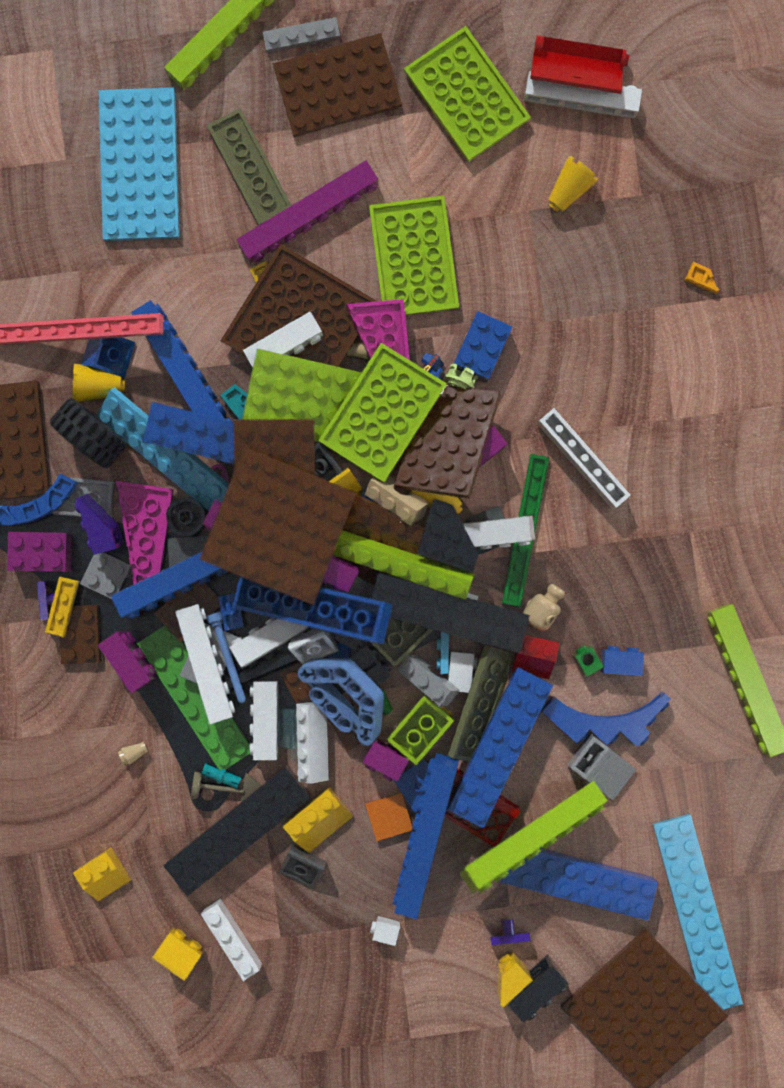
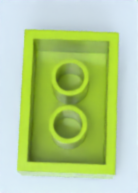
M424 694L391 732L387 741L417 765L454 722V717Z

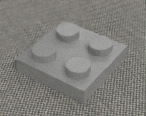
M105 552L95 554L80 584L111 598L112 595L121 591L131 570V565Z

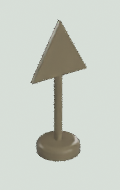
M195 771L190 799H197L201 788L242 794L241 801H243L262 784L246 772L243 789L201 784L202 775L200 772Z

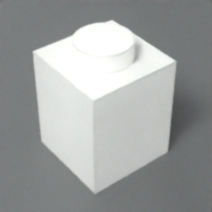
M377 916L376 922H372L370 933L373 934V940L395 946L400 922Z

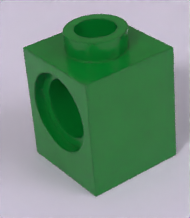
M584 645L575 650L576 654L573 657L584 676L588 677L604 667L593 647H586ZM586 654H589L592 658L591 663L588 665L583 663V657Z

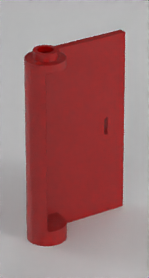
M537 35L530 79L621 94L623 68L628 65L629 54H626L627 50Z

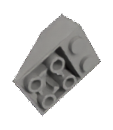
M591 734L567 763L570 768L588 782L594 781L601 792L614 800L636 771L634 767Z

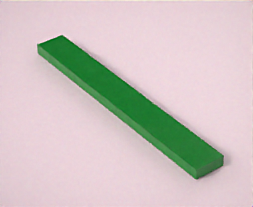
M530 454L518 517L533 516L535 533L549 457ZM534 540L530 541L529 545L518 546V542L513 543L501 604L521 607Z

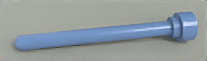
M217 612L207 616V621L215 629L238 702L244 703L246 698L222 629L223 616L221 612Z

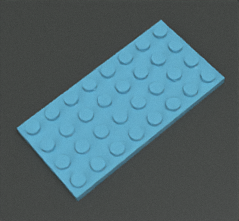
M174 87L99 90L103 240L180 239L176 99Z

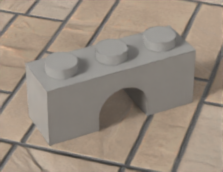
M417 654L407 655L397 671L440 707L449 706L460 690L446 678H440L429 670L431 666Z

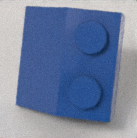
M123 337L89 339L81 365L121 376V378L125 379L135 342Z

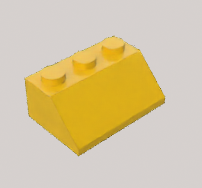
M328 786L284 823L283 828L300 847L310 853L350 820L353 814L332 788Z

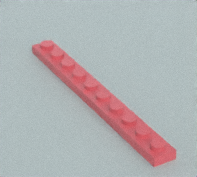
M160 313L0 324V345L163 335V315Z

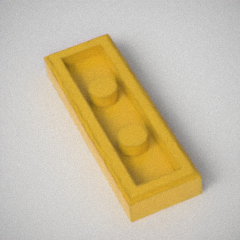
M59 577L45 633L63 638L66 636L80 581Z

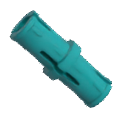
M207 763L201 773L202 776L216 780L218 784L224 783L235 789L238 788L242 778L228 773L226 770H219Z

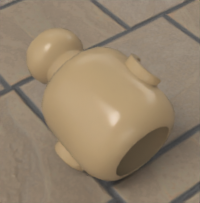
M551 584L547 588L546 595L537 594L529 600L523 612L530 615L528 623L540 631L548 630L561 612L559 605L556 603L564 597L565 591L555 584Z

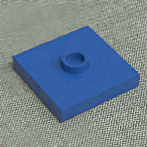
M426 758L402 773L398 781L394 780L414 812L417 811L421 795L425 796L421 792L426 776L430 777V775L426 774L429 766Z

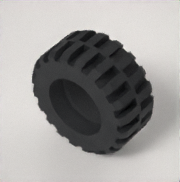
M73 398L67 399L50 419V425L54 430L86 457L103 468L110 467L126 448L127 443L123 438Z

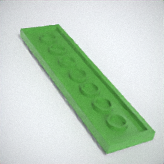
M164 625L137 643L146 655L149 663L157 671L156 674L219 770H226L250 754V743L233 717L209 724L198 684L180 676L189 655L183 641L180 642Z

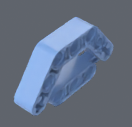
M312 658L299 668L298 677L300 680L312 687L309 696L314 704L342 732L353 730L361 744L371 745L381 733L384 702L382 690L353 660L348 658ZM331 683H339L359 704V712Z

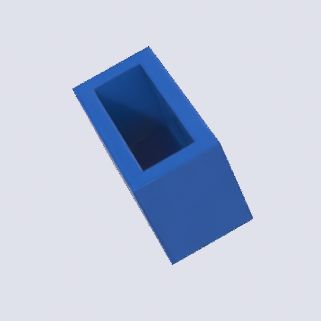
M608 646V649H602L601 663L604 667L601 668V672L643 676L644 653L638 652L639 648L627 647V651H622L617 646Z

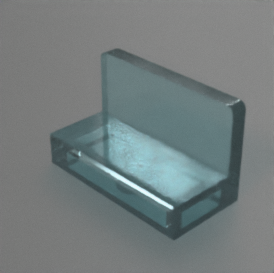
M279 708L278 746L296 749V709Z

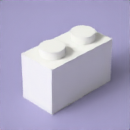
M450 651L448 681L458 688L459 692L469 693L474 679L472 677L473 669L477 668V658H474L473 653Z

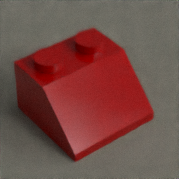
M525 635L520 653H515L511 671L514 672L515 668H520L536 677L549 680L556 662L560 643Z

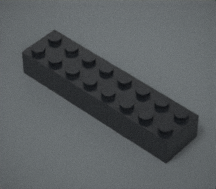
M380 573L376 575L370 597L372 600L393 604L390 618L515 653H520L530 617L528 614L470 598L465 600L424 585Z
M287 764L171 857L163 865L188 897L307 801L311 793L302 782H298V777Z

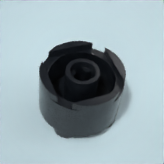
M181 498L170 504L166 512V519L169 528L175 534L184 537H195L206 528V525L203 523L208 512L200 502L192 498ZM185 514L191 517L190 521H186L184 518Z

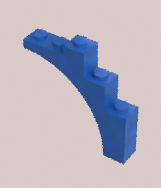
M660 692L653 700L637 710L621 715L595 716L578 712L552 696L542 707L541 711L575 743L584 741L588 736L587 732L590 730L606 745L615 742L619 737L618 733L621 732L632 744L638 747L639 745L642 746L649 739L648 735L650 732L645 726H650L656 720L655 716L659 711L663 712L669 706L668 701L671 698L665 693Z

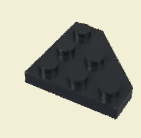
M433 499L416 555L472 574L478 558L476 548L454 506Z

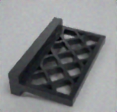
M245 633L241 636H238V638L242 637V639H244L245 637L249 636V633ZM278 647L272 651L274 653L271 660L264 661L259 658L250 669L241 668L240 665L235 663L234 665L238 667L237 674L241 686H244L300 661L291 651L285 654L278 652ZM226 666L223 678L227 683L228 690L233 691L234 687L231 678H228Z

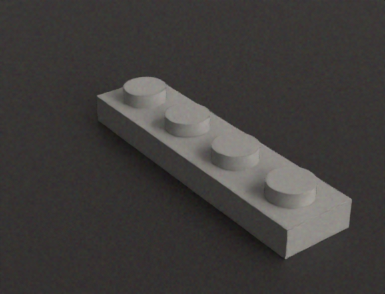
M335 17L264 31L263 37L266 52L270 53L340 39L337 18Z

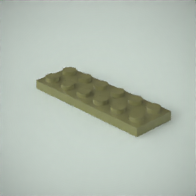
M241 108L207 125L258 225L291 206Z
M485 644L448 756L470 761L500 700L515 654Z

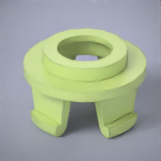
M451 364L448 374L444 377L448 381L447 384L463 389H474L475 380L478 379V376L474 375V371L466 367L461 372L456 369L457 364Z

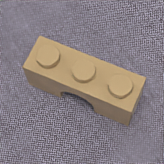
M390 476L385 483L376 477L372 478L365 492L366 496L398 515L402 521L410 526L423 518L429 502L414 492L410 495L399 494L395 491L396 480Z

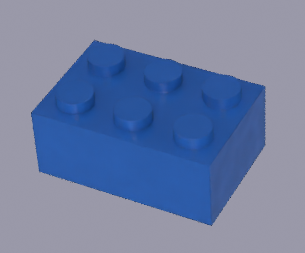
M477 311L454 361V364H457L456 369L463 372L467 367L474 371V375H477L478 379L488 382L513 326Z

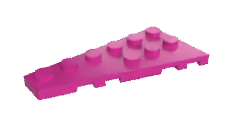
M404 299L346 304L369 359L372 358L379 345L383 343L410 360Z
M116 481L134 585L162 571L168 532L166 512L172 503L174 489Z

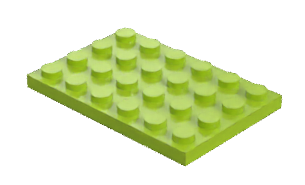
M466 26L404 68V73L468 163L531 119V116Z
M445 196L369 205L381 300L404 299L405 316L459 309Z
M381 343L318 441L385 483L447 386V383Z
M256 349L242 419H314V441L319 442L318 440L362 372Z

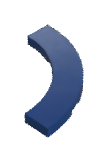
M59 474L53 485L38 499L18 506L0 505V525H23L48 516L70 497L79 482Z

